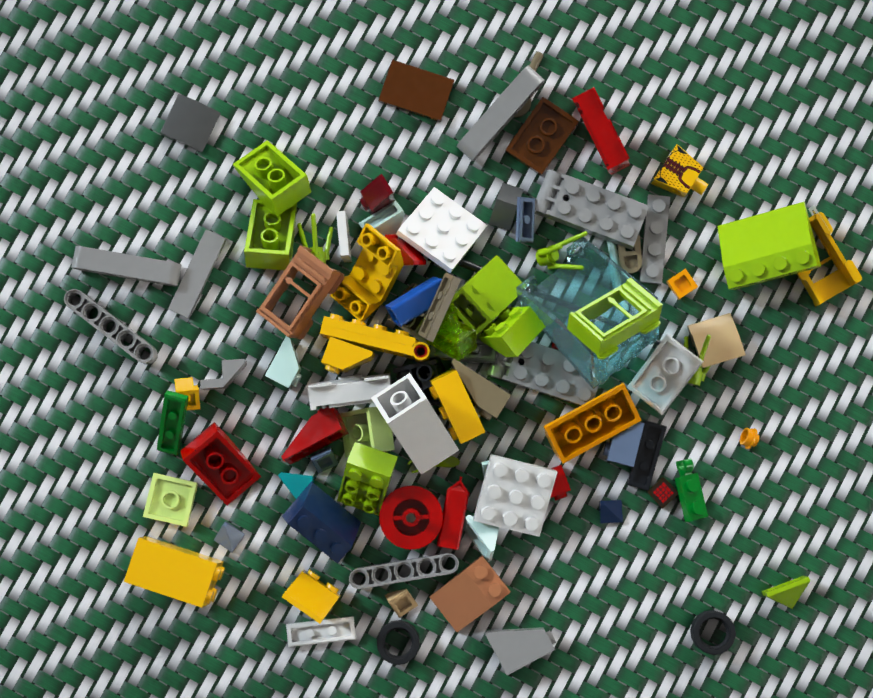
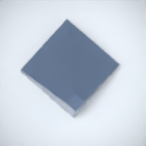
M226 521L220 528L214 541L233 553L245 534Z

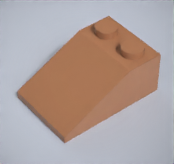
M481 555L429 597L454 630L459 632L497 604L511 591L483 555Z

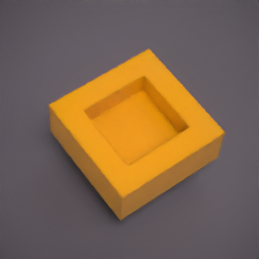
M686 268L666 281L678 300L698 287Z

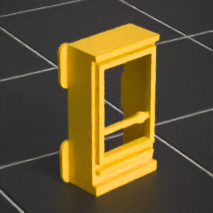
M822 212L809 218L811 228H813L830 256L820 263L822 265L832 259L838 270L815 283L809 277L812 270L797 273L813 300L815 307L862 280V276L853 261H846L830 235L833 232V228Z

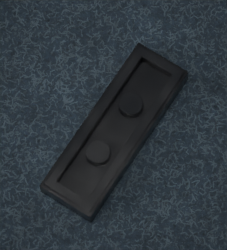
M647 420L644 421L634 467H631L626 485L649 491L667 426Z

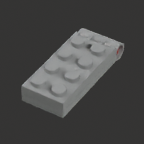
M547 170L535 200V214L583 232L587 231L588 234L617 245L619 244L630 250L634 248L649 209V205L553 170Z
M531 342L518 357H504L498 353L497 364L490 363L486 375L581 406L595 398L605 366ZM518 360H523L524 364L520 365Z

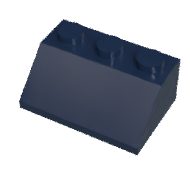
M312 481L282 515L288 525L337 564L353 546L361 524L360 520Z

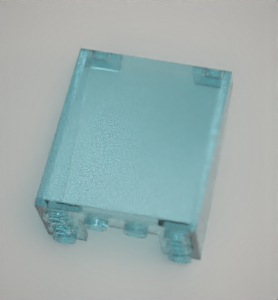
M582 237L566 249L568 259L566 264L584 266L583 270L558 269L539 285H537L536 277L532 275L517 286L516 290L518 302L521 306H530L546 326L543 329L545 334L585 381L595 389L599 384H604L614 372L620 371L630 359L639 356L646 346L655 343L659 337V327L647 334L640 332L617 345V352L600 360L595 353L567 329L569 313H574L626 283V280L632 278L657 300L658 297L585 237ZM627 300L618 303L632 316L640 312ZM613 306L607 312L590 321L605 333L629 318Z

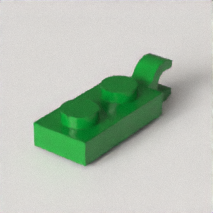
M692 459L676 461L680 477L675 478L685 522L708 517L698 473L692 474L694 468Z

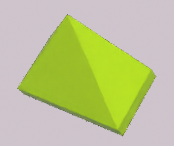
M801 576L762 591V594L793 609L810 583V579L807 576Z

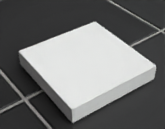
M337 211L340 256L344 263L352 262L348 217L345 211Z

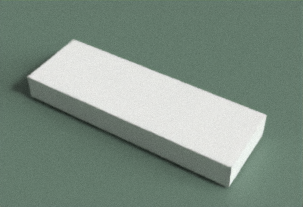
M354 616L324 619L320 624L316 621L286 624L288 647L356 640Z

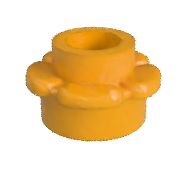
M745 428L740 435L739 442L745 446V449H750L751 446L755 447L759 442V435L755 428Z

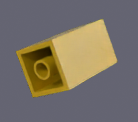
M149 536L139 537L124 582L203 608L214 602L218 589H215V585L223 577L225 567H222L224 561Z

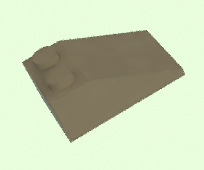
M453 359L451 366L457 370L468 395L476 408L480 410L478 414L488 421L491 418L496 420L511 395L461 362Z

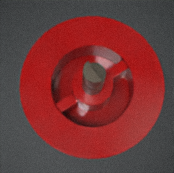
M419 486L400 487L391 492L384 500L379 514L380 526L386 538L394 545L403 549H419L430 544L439 534L443 522L442 508L437 498L427 489Z

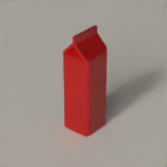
M461 476L457 483L447 489L443 509V522L437 541V546L455 550H459L469 499V492L462 483Z

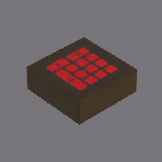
M664 477L647 491L662 509L678 495V491Z

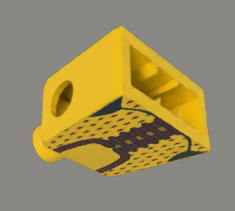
M677 144L651 183L681 197H685L690 189L702 195L708 186V183L698 178L703 167Z

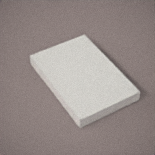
M666 334L626 388L663 415L704 361L670 335Z

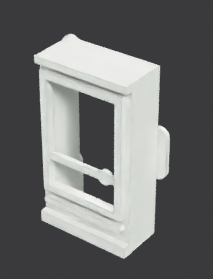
M390 373L370 376L356 374L338 377V380L313 382L311 385H308L310 409L316 410L318 406H322V409H324L327 405H329V408L373 403L371 399L373 396L392 385Z

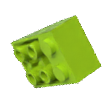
M496 255L455 292L449 307L477 335L527 287L504 261Z
M355 442L346 462L337 502L379 516L398 456Z

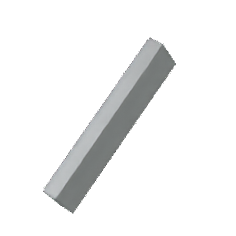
M205 230L172 299L169 310L188 319L190 318L227 240L226 238Z

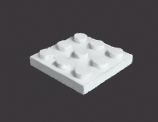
M434 187L398 229L396 235L448 273H451L488 225Z
M491 454L473 520L540 537L557 471Z

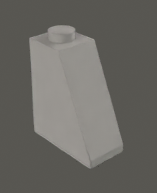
M543 627L488 630L485 632L506 675L555 650L552 644L556 643L551 631L546 632Z

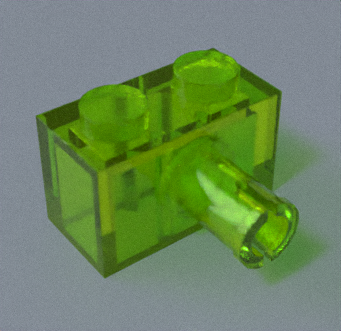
M455 305L449 306L434 341L426 340L428 344L457 361H460L477 349L476 330L458 321V308Z

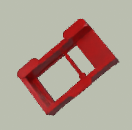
M595 87L572 98L610 175L630 166L628 161L630 158L611 120L607 119L603 111L605 108Z

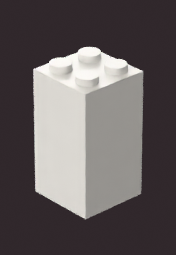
M410 373L371 398L421 475L459 451L427 397Z

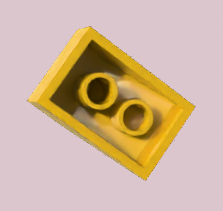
M310 569L308 572L303 570L285 591L282 598L320 624L327 617L341 595L337 593L339 589L328 582L325 585L319 581L320 576Z

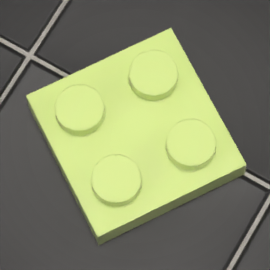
M153 473L143 517L188 527L198 483Z

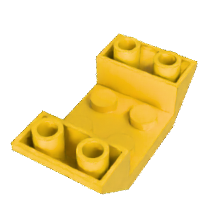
M368 223L365 224L357 240V243L363 249L350 275L345 276L335 293L330 295L355 318L361 321H365L386 300L404 266L401 250Z

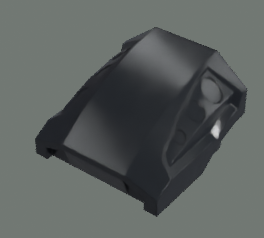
M440 359L393 369V373H396L397 381L410 373L432 406L440 404L438 399L434 400L429 390V387L432 386L430 381L446 372Z

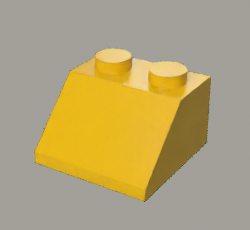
M330 336L321 363L325 365L327 371L339 375L340 371L347 373L374 360L375 354L373 351Z

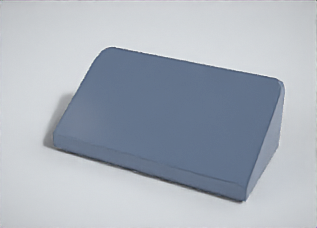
M517 197L516 242L533 243L535 198Z

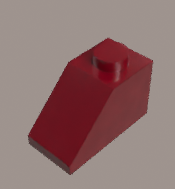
M382 174L360 191L362 196L359 199L365 211L370 210L372 214L395 201L394 193Z

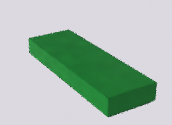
M168 390L165 392L157 443L158 451L179 455L189 396Z

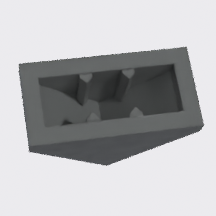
M502 183L489 225L510 231L517 211V197L522 196L524 189Z

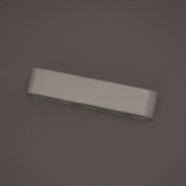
M529 65L526 66L465 134L456 147L470 160L475 161L542 86L545 79Z
M75 246L71 268L178 287L182 265L170 261Z
M71 289L66 292L64 302L67 307L130 356L147 365L153 364L156 361L158 352L154 346L92 298L77 289ZM80 295V303L74 306L72 303L73 297ZM97 308L98 316L91 319L89 316L90 311ZM114 321L116 328L113 332L108 333L107 325ZM127 335H132V344L125 346L124 338ZM149 348L151 355L148 359L143 360L141 352Z
M441 553L356 568L350 573L349 582L356 589H364L454 573L458 569L459 560L453 553ZM452 557L455 560V566L452 569L444 568L442 565L444 558ZM423 561H430L433 569L429 573H424L420 569V564ZM402 564L408 565L411 569L410 575L406 577L400 576L398 567ZM380 568H384L388 572V578L384 581L376 577V571ZM355 573H364L366 576L364 584H357L354 581Z

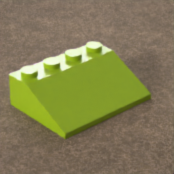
M805 202L717 226L728 289L736 290L821 267Z

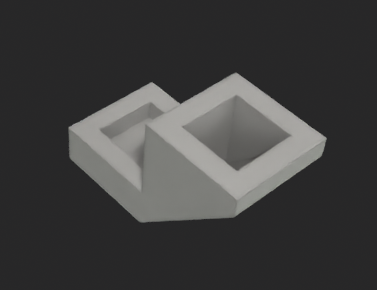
M222 360L223 378L200 380L201 389H227L247 366V360Z

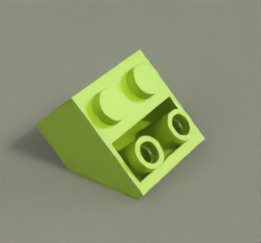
M530 306L506 307L494 322H491L483 329L484 332L479 336V339L504 357H518L546 326Z

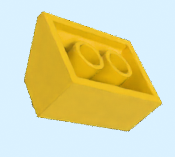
M450 369L430 381L432 386L429 387V390L434 400L438 399L442 406L438 409L443 420L448 419L451 425L448 431L453 441L458 440L462 444L485 433L457 370Z

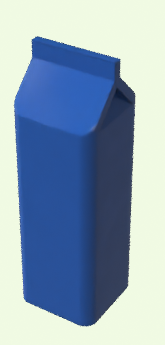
M433 276L385 305L393 322L402 327L428 311L442 278Z

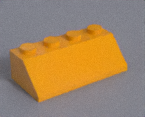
M621 383L543 427L554 453L564 464L642 420L625 384Z

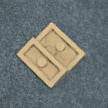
M730 313L687 326L698 357L706 336L711 335L701 368L746 355Z

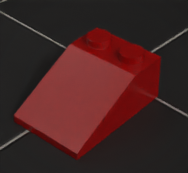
M215 422L180 451L183 461L227 506L261 478L257 470Z

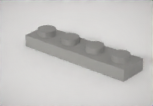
M648 194L647 205H649V209L645 217L639 283L661 285L670 197Z

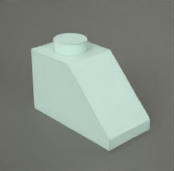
M286 336L265 376L292 389L293 386L297 387L302 375L299 374L301 367L293 341Z

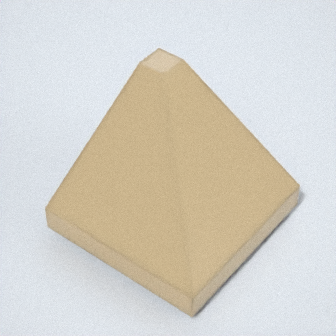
M407 588L385 595L388 603L399 618L418 606Z

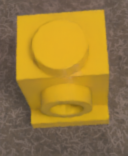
M193 378L174 379L175 392L189 396L187 410L200 409L198 385H193Z

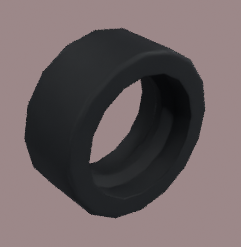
M715 610L704 611L697 615L690 629L691 639L695 646L711 655L722 654L729 650L736 636L735 626L731 619L724 613ZM708 619H717L726 628L725 639L719 645H707L700 637L701 625Z
M402 620L391 621L384 625L379 632L377 649L381 657L388 663L395 665L406 664L418 653L420 645L419 634L409 622ZM394 629L405 630L409 633L412 640L410 650L401 656L392 655L385 646L386 636Z

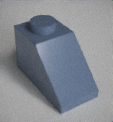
M636 423L611 438L610 443L606 442L603 450V455L606 456L605 461L634 467L644 423Z

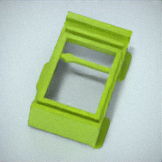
M632 278L626 280V283L574 313L570 312L567 329L595 353L598 359L603 360L618 351L617 345L639 332L647 334L659 327V318L663 304ZM627 300L640 312L632 316L618 303ZM613 306L629 318L605 333L590 321L607 312Z

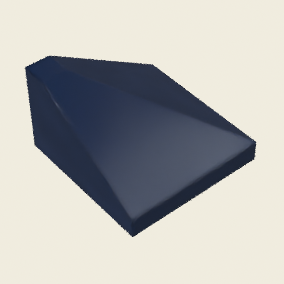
M622 500L599 501L600 524L623 522Z

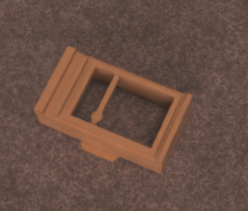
M300 245L297 253L256 312L287 337L301 340L313 325L312 316L327 294L335 293L344 280V274L322 262L311 253L312 250L310 248ZM298 271L317 285L311 295L293 282ZM291 284L307 296L308 300L289 326L271 311Z

